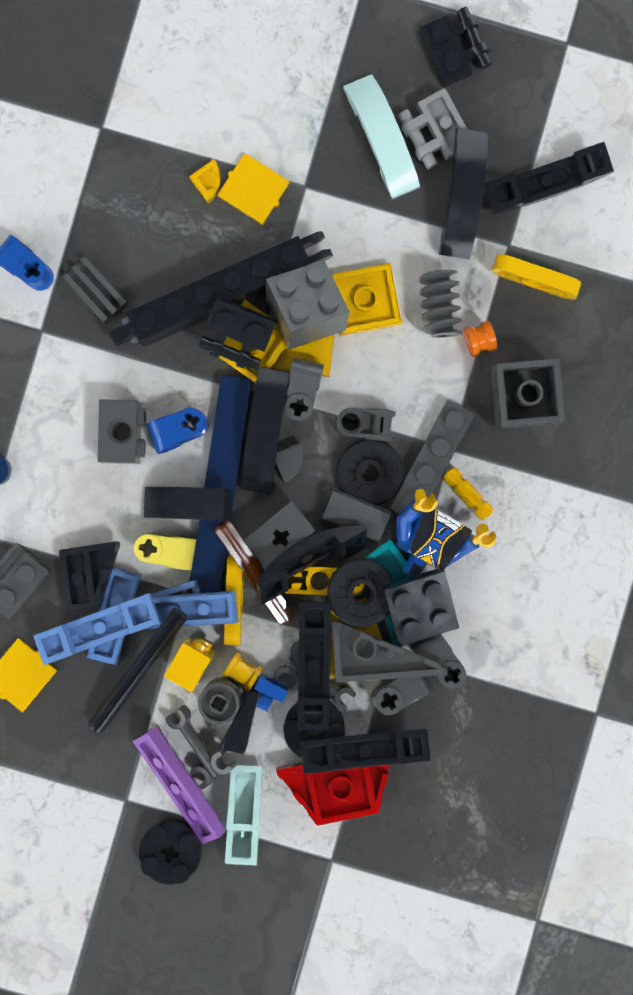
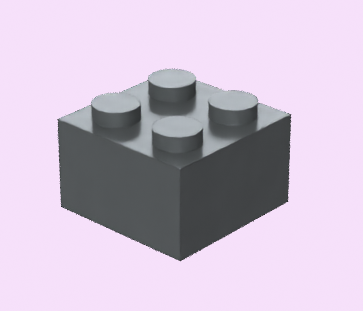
M325 260L266 279L265 300L273 318L277 320V326L288 350L346 330L350 312Z
M560 358L499 363L490 369L496 430L558 425L565 422Z

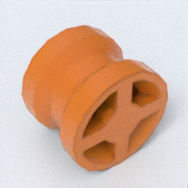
M483 321L478 327L467 326L463 328L466 346L472 357L478 356L484 350L491 352L497 349V340L490 321Z

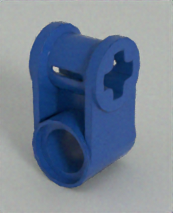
M11 234L0 246V266L11 275L18 277L36 291L47 290L54 281V274L50 267ZM35 270L40 272L38 277L32 275Z
M186 408L172 415L155 419L147 423L146 427L156 453L162 454L203 436L208 430L209 421L201 411L194 408ZM191 416L200 420V422L196 423V430L186 426V424L190 423L189 417Z

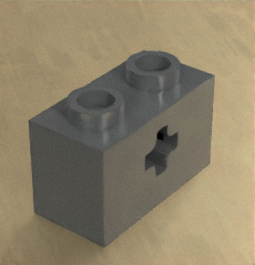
M291 501L244 539V541L266 569L286 549L312 536L311 533L315 529ZM276 530L280 532L287 530L290 535L287 537L288 545L285 546L282 543L276 545L273 542L276 538L274 533Z

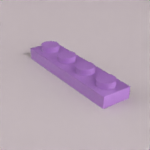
M157 727L148 730L132 741L202 844L219 838L227 831L221 823L217 812L211 808L204 798L201 788L191 779L184 763L177 758L168 745L167 738L160 733Z

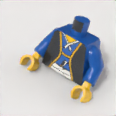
M424 489L416 490L414 494L415 500L412 499L411 503L396 519L397 548L410 554L402 572L411 577L423 573L426 565L436 569L441 567L445 569L479 548V546L488 548L497 541L494 531L486 535L489 532L488 525L479 524L476 527V535L471 534L473 530L435 509L437 500L434 493H431L426 498Z

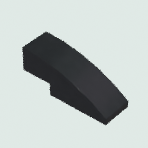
M145 487L143 518L231 521L232 490L200 487Z

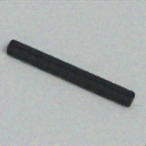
M174 608L168 614L91 718L88 725L95 733L100 734L106 729L185 623L187 615L184 612Z

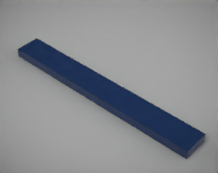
M221 375L204 488H226L232 490V520L253 381ZM199 520L190 581L197 580L201 593L221 592L227 549L216 535L214 529L223 521ZM192 588L188 590V594H193Z

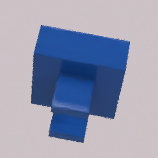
M261 673L254 688L262 693L256 707L268 712L273 699L283 703L289 688H287V685Z

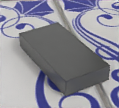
M334 488L322 519L341 527L363 525L367 529L366 537L379 542L391 516V511Z

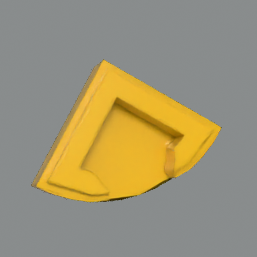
M213 159L189 176L207 204L216 197L221 183L220 171L217 162Z

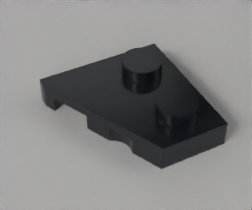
M120 541L59 550L66 612L101 607L120 549Z

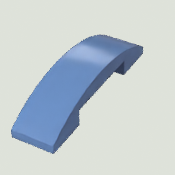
M148 593L33 635L43 665L83 650L161 623L152 596Z

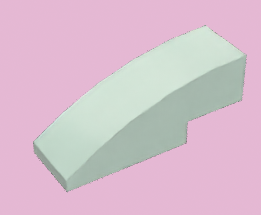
M236 765L230 773L225 864L257 866L262 766Z

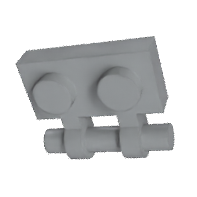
M445 88L417 103V109L421 115L413 119L408 109L398 115L403 125L401 129L405 137H410L416 148L414 152L419 161H423L427 170L438 165L433 153L440 150L445 160L452 157L456 129H467ZM425 126L428 127L434 138L428 143L420 132V129Z

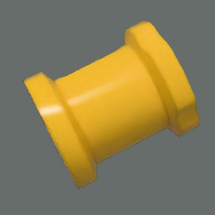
M236 652L222 675L224 677H232L245 686L244 689L249 692L263 668L261 666H253L242 659L239 652Z

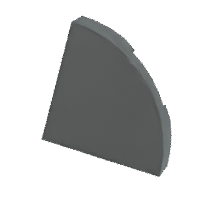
M301 443L277 453L276 464L285 484L290 482L301 469L303 463Z

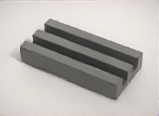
M84 256L81 259L82 262L78 265L75 264L71 268L72 270L69 273L66 272L62 277L101 321L106 324L128 303ZM88 268L118 301L115 306L82 272L83 270ZM78 276L109 310L106 314L73 280Z

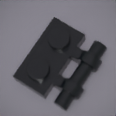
M463 7L456 12L460 23L453 26L449 15L423 25L419 29V34L443 88L471 76L473 72L470 66L471 62L477 60L481 69H486L492 64L488 55L490 49L487 42L482 41L477 30L479 24L476 17L471 16L468 7ZM465 35L471 46L466 51L463 50L459 38Z
M218 296L206 325V329L217 333L216 338L213 340L202 336L199 348L209 351V355L215 358L221 356L234 361L236 366L245 369L246 366L257 371L262 359L250 355L252 348L265 352L277 320ZM226 337L244 343L242 350L240 351L225 345Z

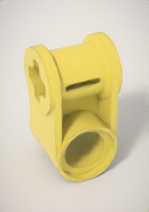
M145 534L135 541L134 553L140 561L164 565L165 567L192 570L196 539L175 535ZM149 539L152 540V545L157 547V551L152 552L150 556L147 555L145 549H142V544L148 543Z

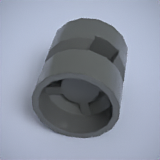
M217 677L211 680L201 692L198 700V707L202 717L216 725L231 721L240 708L242 691L239 685L230 678Z

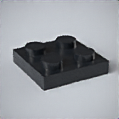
M442 567L382 586L399 646L459 628L448 580Z

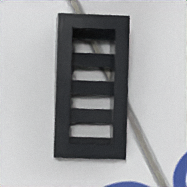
M252 687L244 699L221 742L220 749L239 754L245 753L259 696V691L255 690V687Z

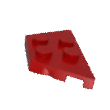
M301 762L277 767L276 772L278 777L292 791L299 804L303 805L313 822L320 826L378 814L382 802V794L389 775L390 764L303 774V763Z

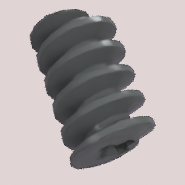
M435 270L425 273L419 278V282L425 285L420 290V295L427 298L421 302V307L429 310L422 314V320L429 322L423 326L422 331L433 338L462 335V331L453 329V325L462 322V319L452 316V313L461 310V306L451 303L452 300L460 297L459 293L451 292V288L458 286L459 281L451 280L450 276L458 273V271Z

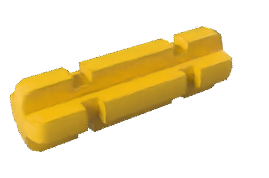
M456 467L448 470L443 476L444 481L449 486L455 488L454 492L469 508L474 509V514L481 520L490 516L494 511L493 507L487 501L482 500L483 496L467 479L464 480L462 478L463 474Z

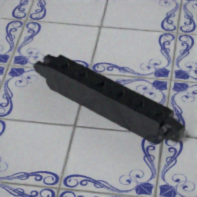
M315 232L301 239L298 235L126 312L127 317L122 319L123 326L109 332L114 345L120 346L130 341L133 346L138 344L142 346L151 345L209 319L218 296L240 305L244 300L249 301L265 294L267 278L333 257L331 249L321 250L309 257L305 251L306 248L323 241L325 238L323 232Z

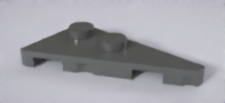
M332 622L336 683L448 674L446 665L341 622Z

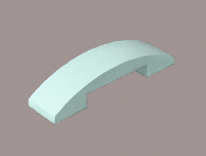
M371 74L345 85V93L355 116L358 115L380 166V174L391 200L420 188L418 177L402 133L374 76Z

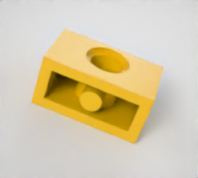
M199 635L196 638L188 637L181 645L164 677L192 693L217 652L211 648L213 643Z

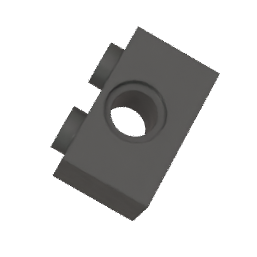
M99 399V463L140 464V457H145L146 442L145 439H141V426H146V408H142L141 402L138 400ZM127 424L130 428V435L126 440L119 441L116 437V430L120 425Z

